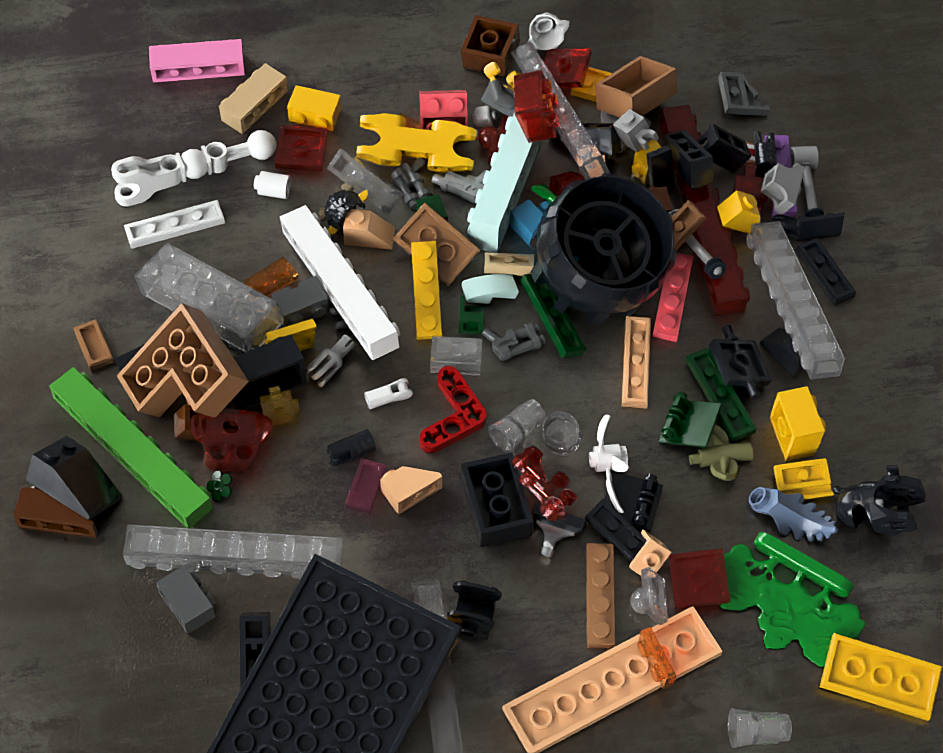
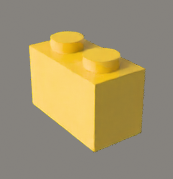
M296 85L287 106L289 121L333 131L341 112L340 95Z

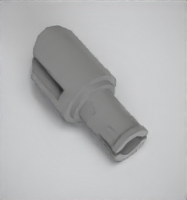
M343 335L331 349L324 348L305 368L307 373L315 369L310 375L313 380L318 379L324 374L317 382L321 388L342 367V358L355 347L354 341L348 343L351 340L349 336Z

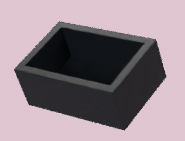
M292 334L286 337H278L271 343L261 347H253L241 355L232 356L249 381L231 400L234 409H247L307 384L304 358Z

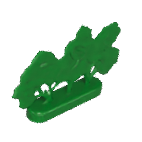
M759 532L754 540V546L758 551L770 557L769 560H754L752 551L744 544L734 545L727 554H716L714 565L717 571L713 576L714 587L718 591L717 598L720 607L736 611L744 610L754 605L760 607L762 612L757 619L760 629L765 631L763 638L766 649L785 648L792 640L798 639L803 648L804 656L816 665L824 667L832 635L836 633L857 639L866 625L865 621L860 619L861 613L857 605L852 603L838 605L831 601L830 592L842 598L850 595L854 588L850 580L768 533ZM748 561L754 562L752 566H746ZM778 563L797 573L792 583L785 584L776 578L774 568ZM759 567L763 570L764 567H767V570L761 575L753 576L750 573L754 568ZM768 573L772 574V580L770 581L766 577ZM803 578L824 588L823 591L815 596L809 595L806 588L801 584ZM823 601L827 603L826 610L821 608Z

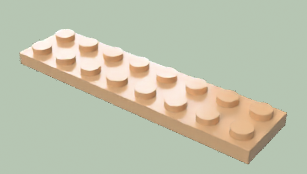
M692 606L503 705L502 710L527 753H539L719 657L723 651Z

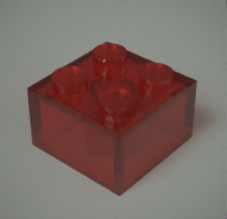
M542 70L515 75L514 114L528 143L555 138L556 127H559V118L555 108L559 107L556 93H552L550 79L545 78Z

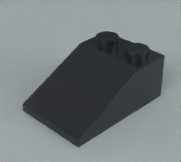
M65 436L32 454L26 480L87 520H90L122 499V494L88 449L77 443L76 440Z

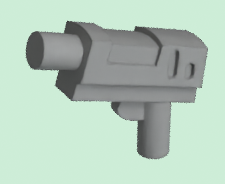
M487 170L483 171L478 177L472 175L463 177L451 171L445 177L434 174L432 182L440 185L442 191L460 196L461 199L476 204V195L479 189L483 190V179Z

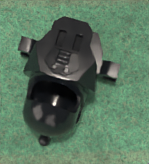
M886 465L888 476H883L879 481H864L860 485H852L847 488L835 486L833 493L840 495L837 500L838 516L843 523L853 528H857L861 522L868 521L877 533L896 536L902 532H912L917 529V524L914 516L910 514L909 506L923 503L926 499L921 479L900 476L898 465ZM897 506L898 512L890 509Z

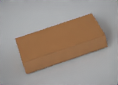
M97 319L73 327L90 371L115 363Z

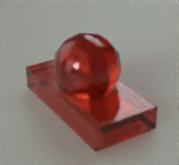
M503 115L498 129L493 126H486L478 133L480 145L489 149V165H491L493 153H498L500 149L498 148L501 134H506L507 130H505L509 117L507 115Z

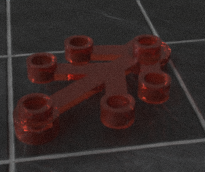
M536 446L527 447L512 460L513 465L523 472L519 477V481L542 502L540 511L547 519L551 521L562 519L566 514L564 507L566 505L571 506L577 499L576 494L571 489L565 488L570 479L565 473L558 471L552 477V480L548 482L541 465L542 451ZM559 488L564 489L560 493L559 498L554 497V491Z

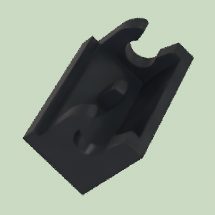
M712 123L709 126L710 128L699 138L698 143L702 145L707 140L703 148L713 156V163L735 173L751 158L746 141Z

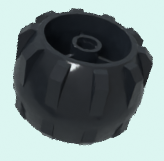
M602 173L600 177H593L584 181L574 180L566 185L562 193L548 205L540 223L532 234L529 245L537 252L538 257L537 263L531 270L534 283H547L550 290L558 297V300L552 307L562 314L568 306L578 311L586 312L590 324L602 325L611 314L615 313L630 317L638 312L646 301L652 298L661 288L668 272L675 265L677 253L674 248L673 229L675 225L672 217L666 212L661 202L652 194V191L644 185L641 186L631 180L618 177V175ZM592 227L600 230L594 236L570 229ZM621 247L626 251L631 267V275L626 278L623 277L616 259V255L621 250Z

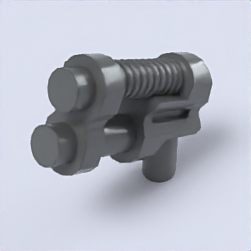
M420 157L411 166L408 163H404L403 166L398 167L391 173L394 183L397 184L405 198L406 205L411 207V209H416V200L425 196H433L430 189L425 187L423 176L417 173L426 164ZM416 188L418 193H412L410 189Z
M529 322L524 324L523 328L514 331L513 329L506 330V335L499 336L489 327L485 328L482 333L484 337L492 342L493 352L502 361L531 349H540L541 345L545 344L544 336L536 334L540 332L537 323L532 324ZM529 338V341L518 344L519 339Z

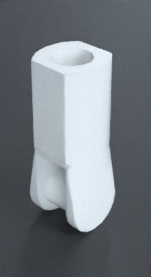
M401 378L388 385L364 392L369 409L410 398L413 392L411 389H408V380Z

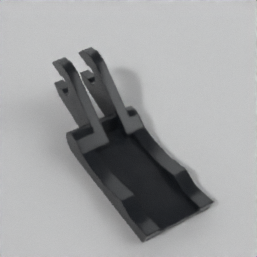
M845 212L829 213L817 217L800 215L797 219L778 214L773 216L772 221L782 220L784 222L773 223L771 229L781 228L783 230L775 231L773 234L776 236L795 237L797 240L839 235L842 232Z

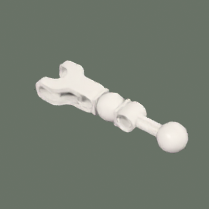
M257 130L249 136L247 142L227 148L221 142H212L206 147L201 146L202 151L189 149L183 152L181 156L179 153H175L176 155L169 154L152 159L131 156L118 160L112 165L111 169L113 178L119 183L115 188V199L122 206L143 203L156 191L176 186L181 181L186 182V177L198 179L204 176L206 172L209 175L224 172L227 169L228 161L249 155L259 160H266L276 150L275 137L270 132ZM121 170H128L129 172H127V173H120L119 171H121ZM133 191L130 196H122L123 193Z

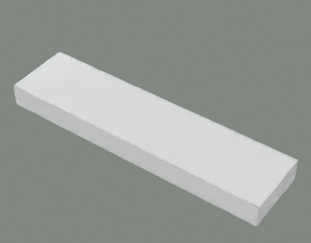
M215 200L126 224L124 227L130 247L133 249L224 224L225 220L219 202Z

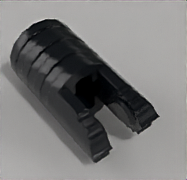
M760 131L753 132L756 170L759 173L766 174L777 165L774 133L769 132L766 142L762 143V134Z
M368 429L327 446V453L330 458L329 463L333 466L346 463L376 450L375 442Z

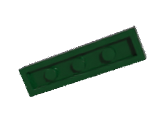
M524 274L520 281L562 359L583 356L587 349L566 311L562 314L552 307L558 300V297L550 290L547 283H534L531 274Z
M708 347L687 355L686 362L708 401L722 404L718 418L731 441L735 442L755 434L757 428L732 386H725L711 349Z

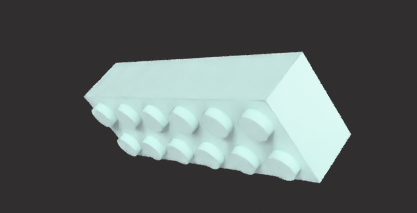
M516 108L513 117L509 116L507 119L506 134H501L498 143V148L500 149L498 153H493L491 159L492 168L490 171L487 170L484 175L483 190H478L475 199L477 205L475 208L470 209L467 220L470 222L467 236H470V241L481 250L498 253L509 226L510 211L516 208L541 146L543 115Z

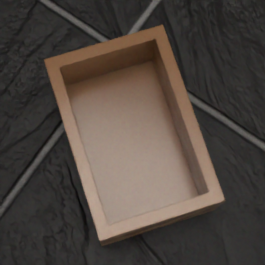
M639 56L595 84L597 109L617 117H621L629 109L641 116L645 115L677 93L676 68Z

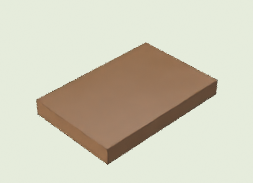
M426 203L418 209L393 237V241L411 256V242L436 241L438 279L447 287L454 282L480 252L476 245Z

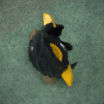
M345 183L341 185V191L335 192L328 197L325 208H320L318 214L321 221L327 220V223L330 225L328 229L330 235L335 234L338 230L343 232V226L340 222L344 220L345 215L351 209H356V205L363 207V209L366 208L364 201L368 197V190L358 195V193L353 191V185Z

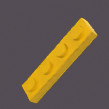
M436 241L411 242L417 340L441 339L442 329Z

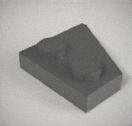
M720 72L718 80L725 114L768 115L770 107L768 105L763 106L758 100L759 93L749 84L748 79L743 73Z

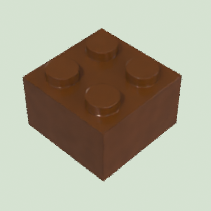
M475 15L460 50L463 68L484 72L486 65L495 62L501 70L497 75L506 77L520 43L519 25Z

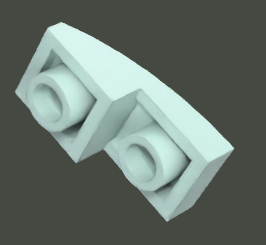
M513 274L478 276L464 280L461 284L466 301L471 303L490 304L493 297L515 299L519 293Z

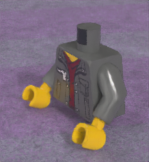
M491 62L485 66L484 73L490 79V82L481 98L482 102L507 116L513 117L516 108L540 114V111L534 108L535 101L522 94L521 87H518V84L524 80L520 72L517 73L514 70L506 77V81L510 85L508 86L500 83V80H497L495 77L501 72L497 63Z

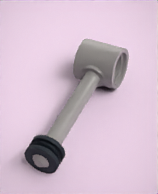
M791 147L792 166L798 163L805 167L803 183L808 210L804 215L806 217L823 216L824 211L818 208L811 173V170L818 167L817 147Z
M679 209L672 210L668 213L671 215V217H673ZM693 235L685 241L705 263L704 270L710 278L717 279L725 273L726 264L719 257L713 258Z

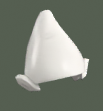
M550 13L536 15L529 26L530 38L528 40V47L533 50L556 49L564 40L565 32L569 28V21L560 20L556 15Z

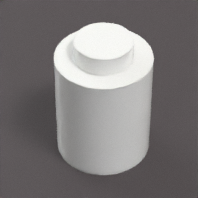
M261 171L260 175L255 176L254 189L257 190L258 195L282 199L288 198L291 187L290 175Z

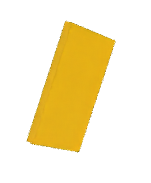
M834 633L831 638L819 687L929 721L942 666Z

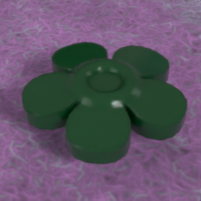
M215 471L212 475L213 481L207 482V490L212 492L213 500L220 501L222 496L229 497L231 495L232 489L228 485L232 483L233 479L230 474Z

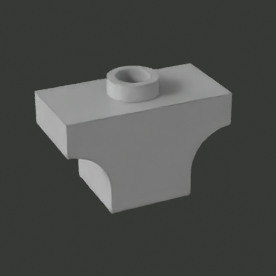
M778 163L765 174L761 193L772 200L775 212L782 215L795 205L796 199L802 190L800 184L805 169L804 166L796 163L791 168H787Z

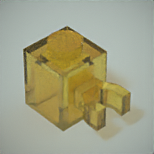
M279 386L269 388L270 395L260 397L267 431L297 424L296 414L300 413V407L297 398L292 399L290 390L280 392Z

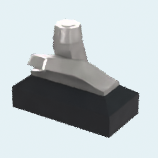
M538 503L534 504L532 510L536 524L544 532V547L541 548L540 554L546 557H552L557 541L565 537H574L575 534L584 532L587 523L586 519Z

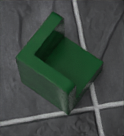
M460 295L458 333L482 334L485 308L483 306L465 305V296Z

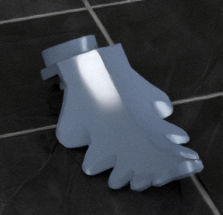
M758 487L749 496L751 508L757 513L772 516L781 535L786 536L792 530L794 538L800 541L806 533L807 540L813 542L815 535L818 541H822L824 535L828 539L831 534H835L838 531V528L835 526L836 522H831L832 517H824L826 512L823 510L814 513L816 504L808 503L804 505V496L800 493L784 494L777 489Z

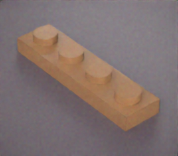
M586 544L587 648L612 649L615 647L613 544Z

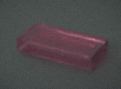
M360 459L345 501L346 508L371 514L381 485L380 479L383 478L386 470L385 464Z

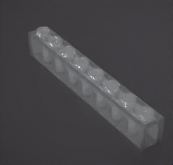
M531 41L510 52L521 74L584 178L600 177L602 173L609 174L610 172L602 155Z
M780 221L752 224L750 234L747 235V246L749 249H752L755 264L759 265L762 279L769 287L770 297L774 298L778 315L782 316L785 322V330L787 333H790L793 340V348L800 355L802 368L807 371L810 380L840 376L845 357Z
M129 524L127 525L123 548V557L126 565L136 569H143L145 566L157 567L160 570H171L172 568H180L185 565L189 572L210 570L216 574L237 572L245 576H250L253 573L265 574L268 577L289 575L296 579H301L314 553L341 567L344 555L343 538Z

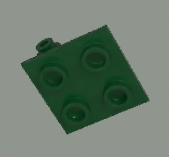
M678 392V394L674 395V402L668 410L669 414L666 416L665 426L661 429L662 434L659 443L706 448L722 404L689 401L686 393Z

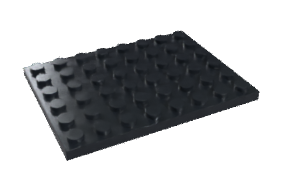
M314 553L207 753H398L452 650L462 627Z

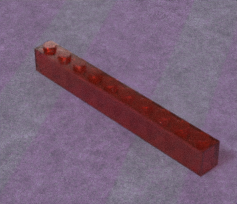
M690 105L662 108L659 123L663 135L685 129L698 142L702 134L697 132L695 113L692 114ZM673 161V171L683 205L688 200L692 201L707 217L692 235L713 258L719 257L727 267L725 273L720 278L712 279L704 270L705 263L699 258L715 316L744 312L747 302L750 301V294L748 288L744 287L743 284L744 275L742 267H738L736 247L731 245V230L722 225L717 208L720 200L718 188H714L713 183L707 184L703 188H691L682 179Z

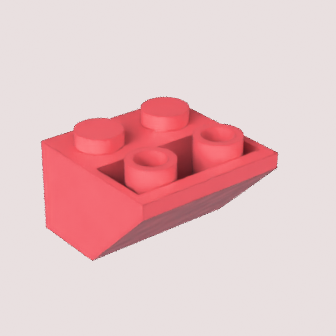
M466 90L419 91L421 129L431 130L432 122L435 120L453 121L468 127Z

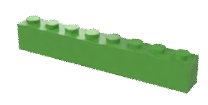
M72 367L49 385L53 398L188 530L212 510L210 501L212 496L204 486L198 487L193 482L194 478L186 469L181 471L176 466L177 462L168 452L164 454L153 437L149 436L147 438L135 420L129 421L125 417L124 410L118 404L113 405L109 402L108 395L101 388L96 389L86 373L82 372L80 374Z

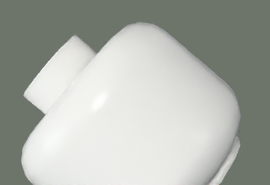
M488 105L475 108L472 114L473 122L477 127H491L494 124L493 121L497 120L496 112Z

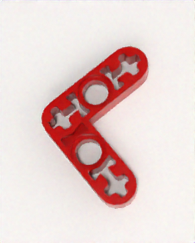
M452 366L442 367L438 371L437 384L455 410V413L421 431L419 446L426 453H436L480 430L486 424L485 408L460 372ZM444 376H448V378L453 377V389L450 381L444 380ZM464 393L469 399L464 403H460L454 397L457 394ZM470 407H471L472 413H473L475 416H479V420L476 421L475 418L470 419V415H471V413H470V411H469V408H470ZM450 424H456L460 427V430L455 434H451L446 431V427ZM430 437L431 439H435V443L432 444L430 441L426 442V438Z

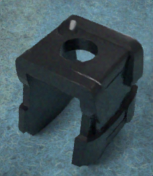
M468 581L454 582L453 589L459 594L456 610L447 612L448 620L462 627L461 635L468 638L477 637L488 640L490 630L495 623L492 620L496 601L500 600L502 592L493 586H485Z

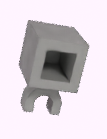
M631 109L613 124L622 143L636 152L641 148L648 150L650 148L648 142L651 139L654 141L659 139L657 133L649 128L645 118Z

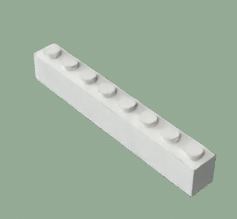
M304 205L280 216L283 234L311 274L318 277L328 298L370 358L374 360L399 348L398 337L400 336L398 326L395 322L391 323L388 320L385 308L378 306L372 290H367L361 275L354 273L350 260L348 258L344 259L339 245L331 241L327 228L320 226L316 213H311L307 206Z

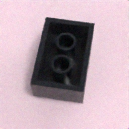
M512 452L462 463L460 478L480 547L532 536L533 519Z

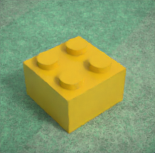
M808 386L778 392L769 418L785 461L814 456L821 444L824 432H826L825 421L822 417H819L815 396L810 394Z

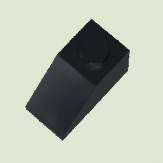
M782 328L776 329L760 341V344L793 377L812 365L818 350L801 332Z

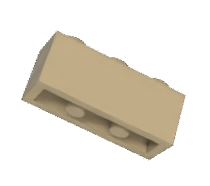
M266 63L259 69H256L249 79L240 84L236 91L219 105L221 121L243 134L288 92L286 76Z

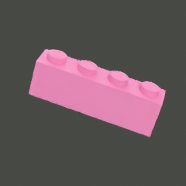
M241 39L149 46L150 71L153 82L245 75Z

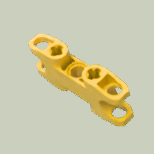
M382 113L361 116L360 127L377 132L381 139L373 146H357L356 157L377 165L395 167L401 165L402 156L420 157L428 159L427 168L435 172H467L473 169L474 160L457 155L453 150V145L459 141H474L477 130L453 121L435 120L432 122L431 130L405 127L406 118L400 115Z

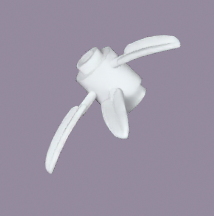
M605 415L599 424L597 432L599 446H594L593 452H589V464L591 468L595 467L596 472L606 471V487L611 502L618 513H624L613 488L611 471L626 472L629 469L626 446H619V444L604 445V433L611 417L610 415Z

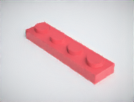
M677 253L675 265L668 272L663 282L652 336L654 338L677 342L693 256Z

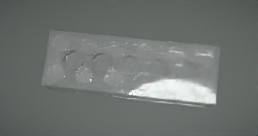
M166 243L134 275L144 296L173 312L181 303L202 310L219 337L244 352H248L256 346L261 347L265 343V339H267L265 334L277 330L284 322L278 302L169 243Z

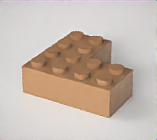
M183 303L179 305L117 375L138 412L159 418L181 393L184 394L194 412L215 418L249 382L203 311Z

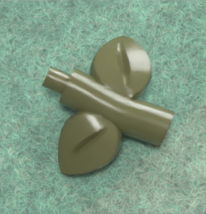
M715 424L707 447L699 449L698 454L689 455L690 465L700 464V467L710 466L711 473L714 476L731 481L736 479L740 472L735 461L753 460V449L750 442L730 443L727 433Z

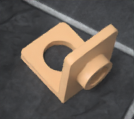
M642 530L641 534L647 542L629 567L650 581L669 557L671 551L662 541L647 531Z

